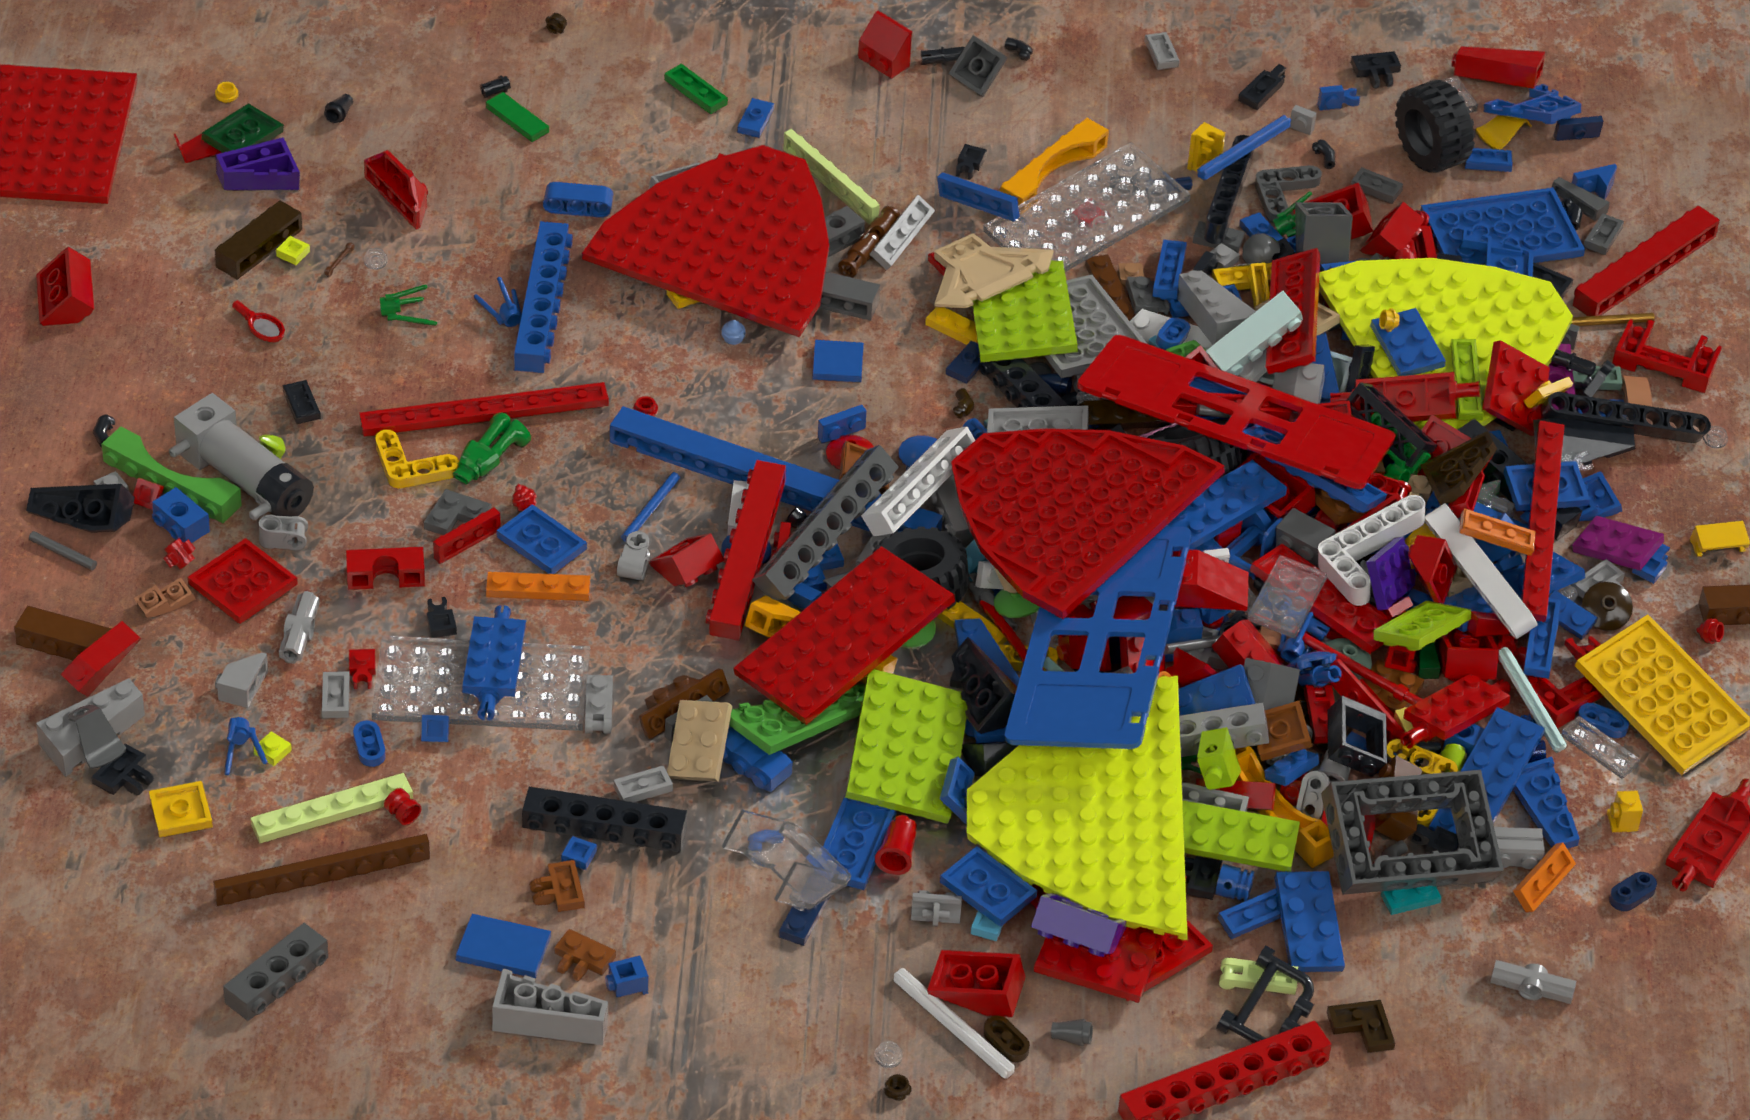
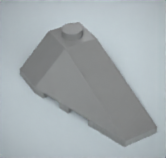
M1310 363L1307 366L1290 368L1282 373L1276 372L1273 389L1315 404H1320L1325 380L1324 365Z

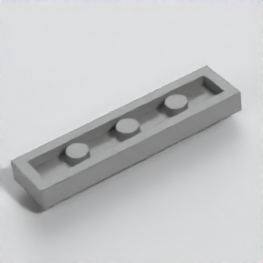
M917 195L870 252V255L886 270L889 269L935 210Z

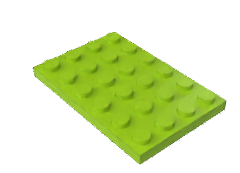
M1051 260L1047 272L1043 274L1035 272L1032 274L1033 278L984 301L977 299L972 301L980 362L1078 352L1063 260Z
M875 669L868 673L845 798L948 824L952 810L940 800V795L950 760L956 757L960 758L967 719L965 713L967 705L966 701L962 700L961 691Z

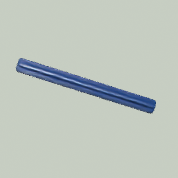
M1282 115L1197 169L1198 178L1201 177L1202 180H1207L1291 126V119L1287 118L1286 115Z

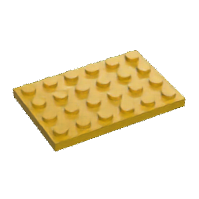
M1648 614L1578 659L1574 665L1681 776L1750 730V717Z

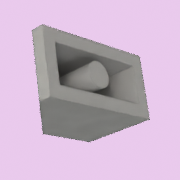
M259 653L227 664L223 673L218 674L215 681V688L218 689V700L248 708L268 673L267 654Z

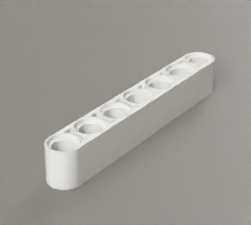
M1445 503L1425 516L1427 526L1436 538L1446 539L1456 564L1515 639L1538 626L1532 613L1476 541L1470 536L1459 533L1460 521Z

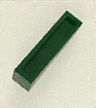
M1432 642L1422 647L1421 650H1417L1418 677L1421 679H1439L1441 667L1435 642Z

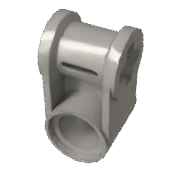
M265 515L259 520V543L268 549L301 550L306 546L305 532L308 529V522L299 516Z
M635 531L628 535L618 561L617 576L644 580L650 557L648 550L649 537L646 533Z

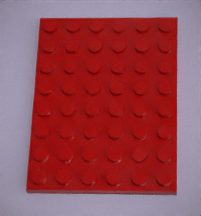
M0 64V197L108 204L137 85V73Z

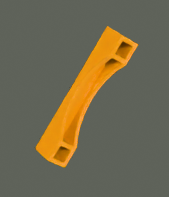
M1089 118L1084 119L1081 123L1076 124L1066 135H1062L1052 146H1048L1037 158H1033L1027 166L1018 170L1012 178L1004 181L999 191L1017 197L1019 215L1023 216L1036 205L1037 190L1041 182L1052 171L1063 165L1096 157L1107 148L1109 130Z
M765 595L750 604L745 626L764 636L771 637L801 612ZM890 655L874 669L893 674L898 658ZM867 675L860 682L866 683Z
M1250 746L1234 749L1241 768V773L1236 781L1272 783L1265 780L1264 770L1255 751ZM1277 789L1275 792L1274 811L1257 810L1261 815L1300 821L1295 851L1311 868L1333 858L1334 853L1328 827L1320 819L1309 817L1294 808Z

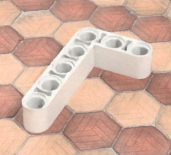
M1417 495L1407 496L1325 539L1319 544L1318 567L1350 603L1361 606L1370 600V577L1356 561L1386 546L1394 538L1403 537L1421 527L1425 522L1424 499Z

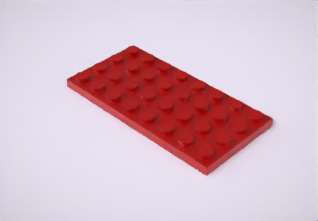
M881 546L733 668L734 674L807 725L954 603V594Z

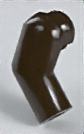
M961 388L955 393L959 402L953 408L954 414L959 419L963 418L964 415L968 416L974 409V402L965 388Z

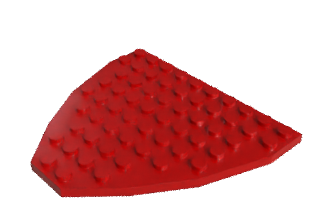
M760 145L709 160L655 184L603 222L582 252V260L800 338L821 304L829 255V239L822 199L806 160L765 145Z
M1043 428L983 433L951 461L960 510L980 552L1024 599L1062 619L1069 615L1225 473L1223 464L1184 445L1110 430Z

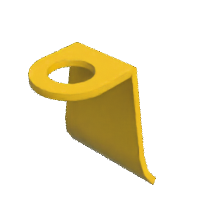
M1497 115L1485 125L1477 127L1475 131L1491 148L1501 150L1509 143L1524 123L1530 128L1532 125L1527 119Z

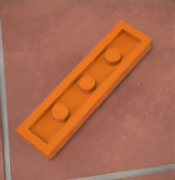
M488 572L486 597L589 601L590 575Z

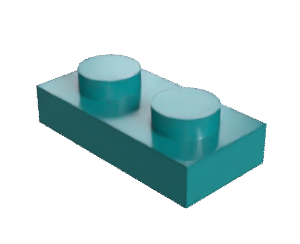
M1436 886L1381 891V897L1391 915L1439 904L1442 899Z

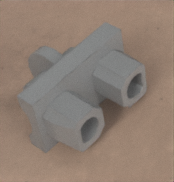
M919 890L917 893H913L911 920L933 922V926H938V922L960 924L962 896H957L953 892H946L940 895Z

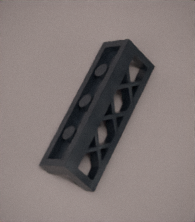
M1360 382L1346 400H1350L1351 414L1355 418L1372 423L1371 413L1378 412L1381 415L1380 427L1386 429L1394 427L1397 430L1398 441H1394L1389 449L1399 459L1405 461L1408 467L1412 468L1423 452L1433 453L1438 445L1372 384ZM1359 396L1364 399L1365 410L1358 411L1353 406ZM1411 443L1417 448L1410 458L1404 452V444Z

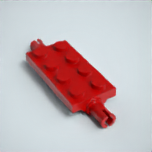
M1454 372L1356 380V387L1360 382L1372 384L1412 422L1428 421L1431 415L1440 420L1456 419V401H1458V398L1480 397L1479 381L1457 384ZM1352 392L1330 393V402L1346 401ZM1361 396L1353 404L1358 411L1365 410L1364 399Z
M1468 674L1404 710L1403 719L1411 722L1413 729L1401 734V744L1407 746V748H1412L1422 741L1427 742L1436 736L1442 740L1448 739L1494 713L1497 707L1501 709L1508 705L1510 701L1509 693L1511 691L1510 684L1507 681L1504 682V679H1499L1490 685L1479 677Z
M1742 779L1735 792H1731L1728 795L1722 796L1712 792L1668 855L1665 865L1678 871V874L1672 880V885L1675 889H1678L1680 884L1683 883L1679 891L1685 892L1693 879L1714 888L1750 835V807L1748 805L1750 783L1747 787L1745 786L1749 779Z

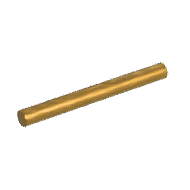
M1654 313L1573 317L1571 324L1577 326L1628 324L1629 319H1633V323H1646L1647 320L1654 321L1655 317Z

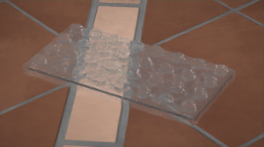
M1130 142L1018 205L1020 217L1013 222L998 216L984 224V232L1000 247L1054 250L1052 260H1063L1066 272L1189 202L1190 193Z
M382 635L371 713L372 720L422 723V715H449V724L583 731L590 646L524 643L515 697L504 696L495 705L494 718L487 720L488 713H486L485 720H481L477 715L480 705L478 698L474 694H466L462 691L470 640Z

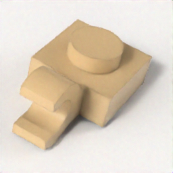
M1411 474L1408 484L1411 485L1412 492H1410L1409 496L1417 495L1422 497L1424 501H1428L1433 490L1427 477Z

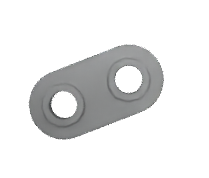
M1314 770L1304 776L1296 805L1297 810L1316 819H1320L1323 815L1324 806L1321 793L1330 784L1329 778L1325 773ZM1313 779L1320 780V788L1312 786ZM1307 805L1314 806V814L1307 813Z

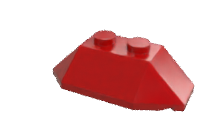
M389 150L364 159V177L416 230L420 229L427 208L428 189L426 185L420 182L413 172L407 169Z

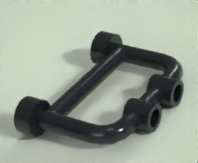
M1265 945L1255 965L1264 969L1262 975L1237 1016L1226 1009L1216 1029L1224 1034H1227L1230 1030L1252 1043L1266 1039V1037L1244 1026L1276 971L1285 974L1303 986L1301 996H1299L1289 1016L1283 1022L1278 1034L1300 1026L1297 1023L1300 1017L1308 1018L1315 1005L1310 1002L1314 994V984L1311 978L1304 972L1275 957V950Z

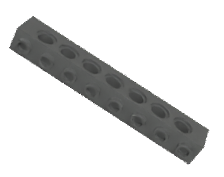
M881 445L870 448L861 455L752 579L766 596L774 600L782 599L784 601L795 592L793 588L796 584L802 583L809 576L808 571L810 568L817 566L824 557L822 555L824 552L829 551L838 543L837 537L846 533L852 527L851 521L866 511L865 505L880 495L879 489L894 479L893 473L899 467Z

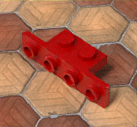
M1339 658L1334 660L1330 666H1338L1342 675L1338 677L1339 681L1329 682L1341 696L1386 714L1387 744L1392 740L1400 739L1401 734L1405 731L1394 720V713L1362 678L1358 680Z

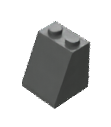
M1295 202L1296 253L1318 248L1320 265L1348 262L1352 214L1342 203Z

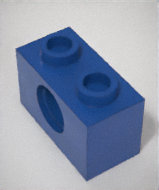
M177 487L152 502L154 522L158 526L165 528L173 539L180 538L182 542L189 539L193 543L210 532L209 514Z

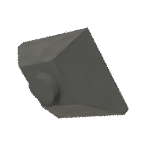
M973 35L949 74L984 97L1008 58L986 41Z

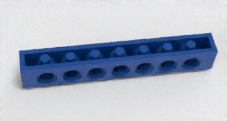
M540 221L514 352L515 371L544 373L545 364H550L551 349L549 347H553L554 332L552 330L557 329V316L555 313L560 312L561 300L558 297L563 296L564 283L561 280L565 281L567 266H564V264H569L570 250H567V248H572L573 234H569V224Z

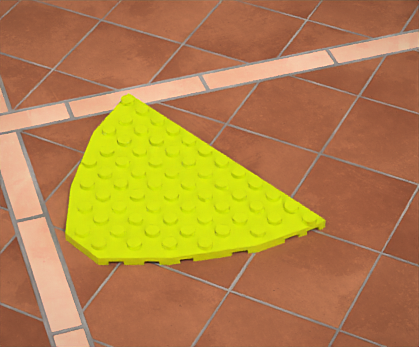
M1162 676L1157 680L1149 716L1145 725L1143 741L1139 747L1135 749L1019 745L967 789L968 840L975 845L979 844L987 851L988 855L1002 865L1005 864L1030 885L1034 883L1042 887L1044 892L1048 894L1054 893L1083 906L1086 910L1093 909L1109 915L1108 919L1114 921L1119 919L1125 920L1126 927L1134 929L1143 927L1154 930L1155 934L1164 935L1169 933L1178 935V939L1188 940L1178 676ZM1133 716L1131 723H1139L1140 717Z

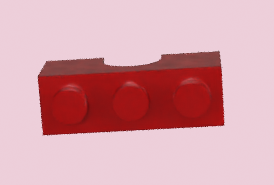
M423 547L346 550L348 590L374 589V579L384 573L395 575L399 579V588L425 586Z

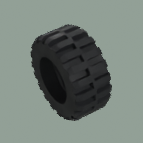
M1442 80L1429 81L1407 89L1399 97L1396 104L1397 109L1395 110V116L1397 117L1395 124L1396 128H1398V137L1402 141L1404 151L1408 153L1409 159L1415 162L1418 168L1429 173H1437L1466 162L1472 154L1475 145L1473 141L1475 138L1474 122L1470 117L1469 107L1465 105V100L1463 96L1458 94V90Z
M1213 419L1209 421L1225 425L1228 419ZM1181 425L1165 428L1147 437L1184 445L1224 465L1225 473L1223 475L1235 470L1243 459L1241 448L1194 432Z
M918 527V529L906 528L899 533L896 531L889 538L885 537L872 552L874 553L881 546L953 593L955 602L947 608L948 610L954 607L956 602H960L969 588L968 560L965 546L957 537L952 536L950 532L945 530L941 532L938 528L931 527V529Z

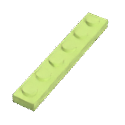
M792 129L784 132L783 150L786 153L805 159L811 174L869 225L875 218L879 217L880 207L875 199H872L860 186L851 181L845 173H842L831 161L822 156L802 136H799Z
M401 773L251 817V825L259 843H263L383 808L385 799L395 789L403 788L410 795V799H413V791L405 774Z

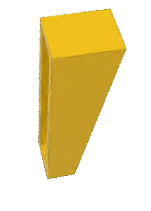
M1265 263L1250 264L1247 270L1254 309L1259 304L1270 299Z

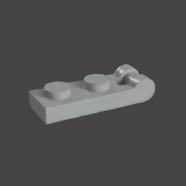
M587 675L586 734H593V731H603V734H611L613 675Z

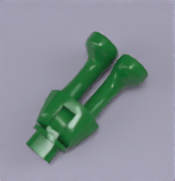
M496 413L491 418L490 427L478 442L470 440L467 443L457 463L458 468L453 472V476L465 484H468L471 480H477L480 476H485L500 464L499 458L511 444L514 443L519 447L526 446L531 441L530 432L519 420L514 419L511 422L510 417L506 413ZM498 436H501L499 440L494 444V446L490 448V444Z

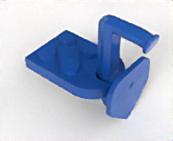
M1261 509L1242 520L1240 536L1226 547L1230 553L1229 564L1249 572V576L1255 580L1257 576L1250 572L1251 564L1240 557L1252 546L1261 545L1260 558L1276 548V527L1284 518H1277L1274 515L1268 516L1264 509Z

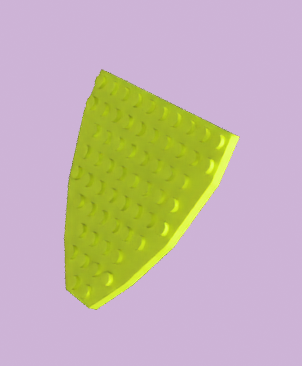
M1437 258L1355 261L1322 271L1319 275V291L1330 309L1340 315V325L1353 346L1364 344L1375 346L1370 371L1373 378L1396 377L1398 375L1370 326L1371 320L1380 318L1382 310H1388L1389 308H1393L1396 313L1416 308L1446 360L1445 367L1417 375L1453 372L1451 339H1476L1482 404L1484 402L1493 342L1501 340L1548 366L1573 319V315L1551 282L1492 266ZM1456 405V419H1443L1442 421L1458 430L1471 420H1458ZM1483 410V420L1477 421L1481 425L1486 426L1497 417ZM1427 421L1413 423L1422 430Z

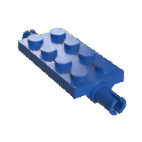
M502 605L497 606L494 610V618L474 616L462 691L466 694H474L478 698L480 705L477 715L481 720H485L486 713H488L487 720H492L495 716V705L504 696L515 697L526 620L509 619L511 609L508 606H504L503 612H501Z

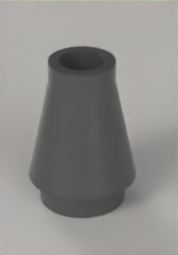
M1086 1019L1052 1023V1039H1059L1079 1046L1091 1044L1093 1036L1092 1022H1086Z

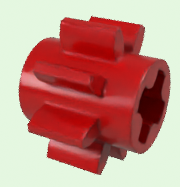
M177 538L164 548L167 555L163 559L170 568L176 565L180 570L195 559L192 552L196 548L189 539L182 542L180 538Z

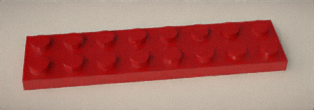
M1318 248L1272 260L1270 300L1281 291H1284L1302 312L1303 320L1296 330L1285 333L1277 345L1267 347L1265 367L1268 374L1282 373L1290 368L1307 366L1316 361L1320 253Z

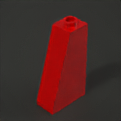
M1461 46L1457 54H1453L1451 66L1455 67L1454 75L1534 89L1543 73L1545 52Z

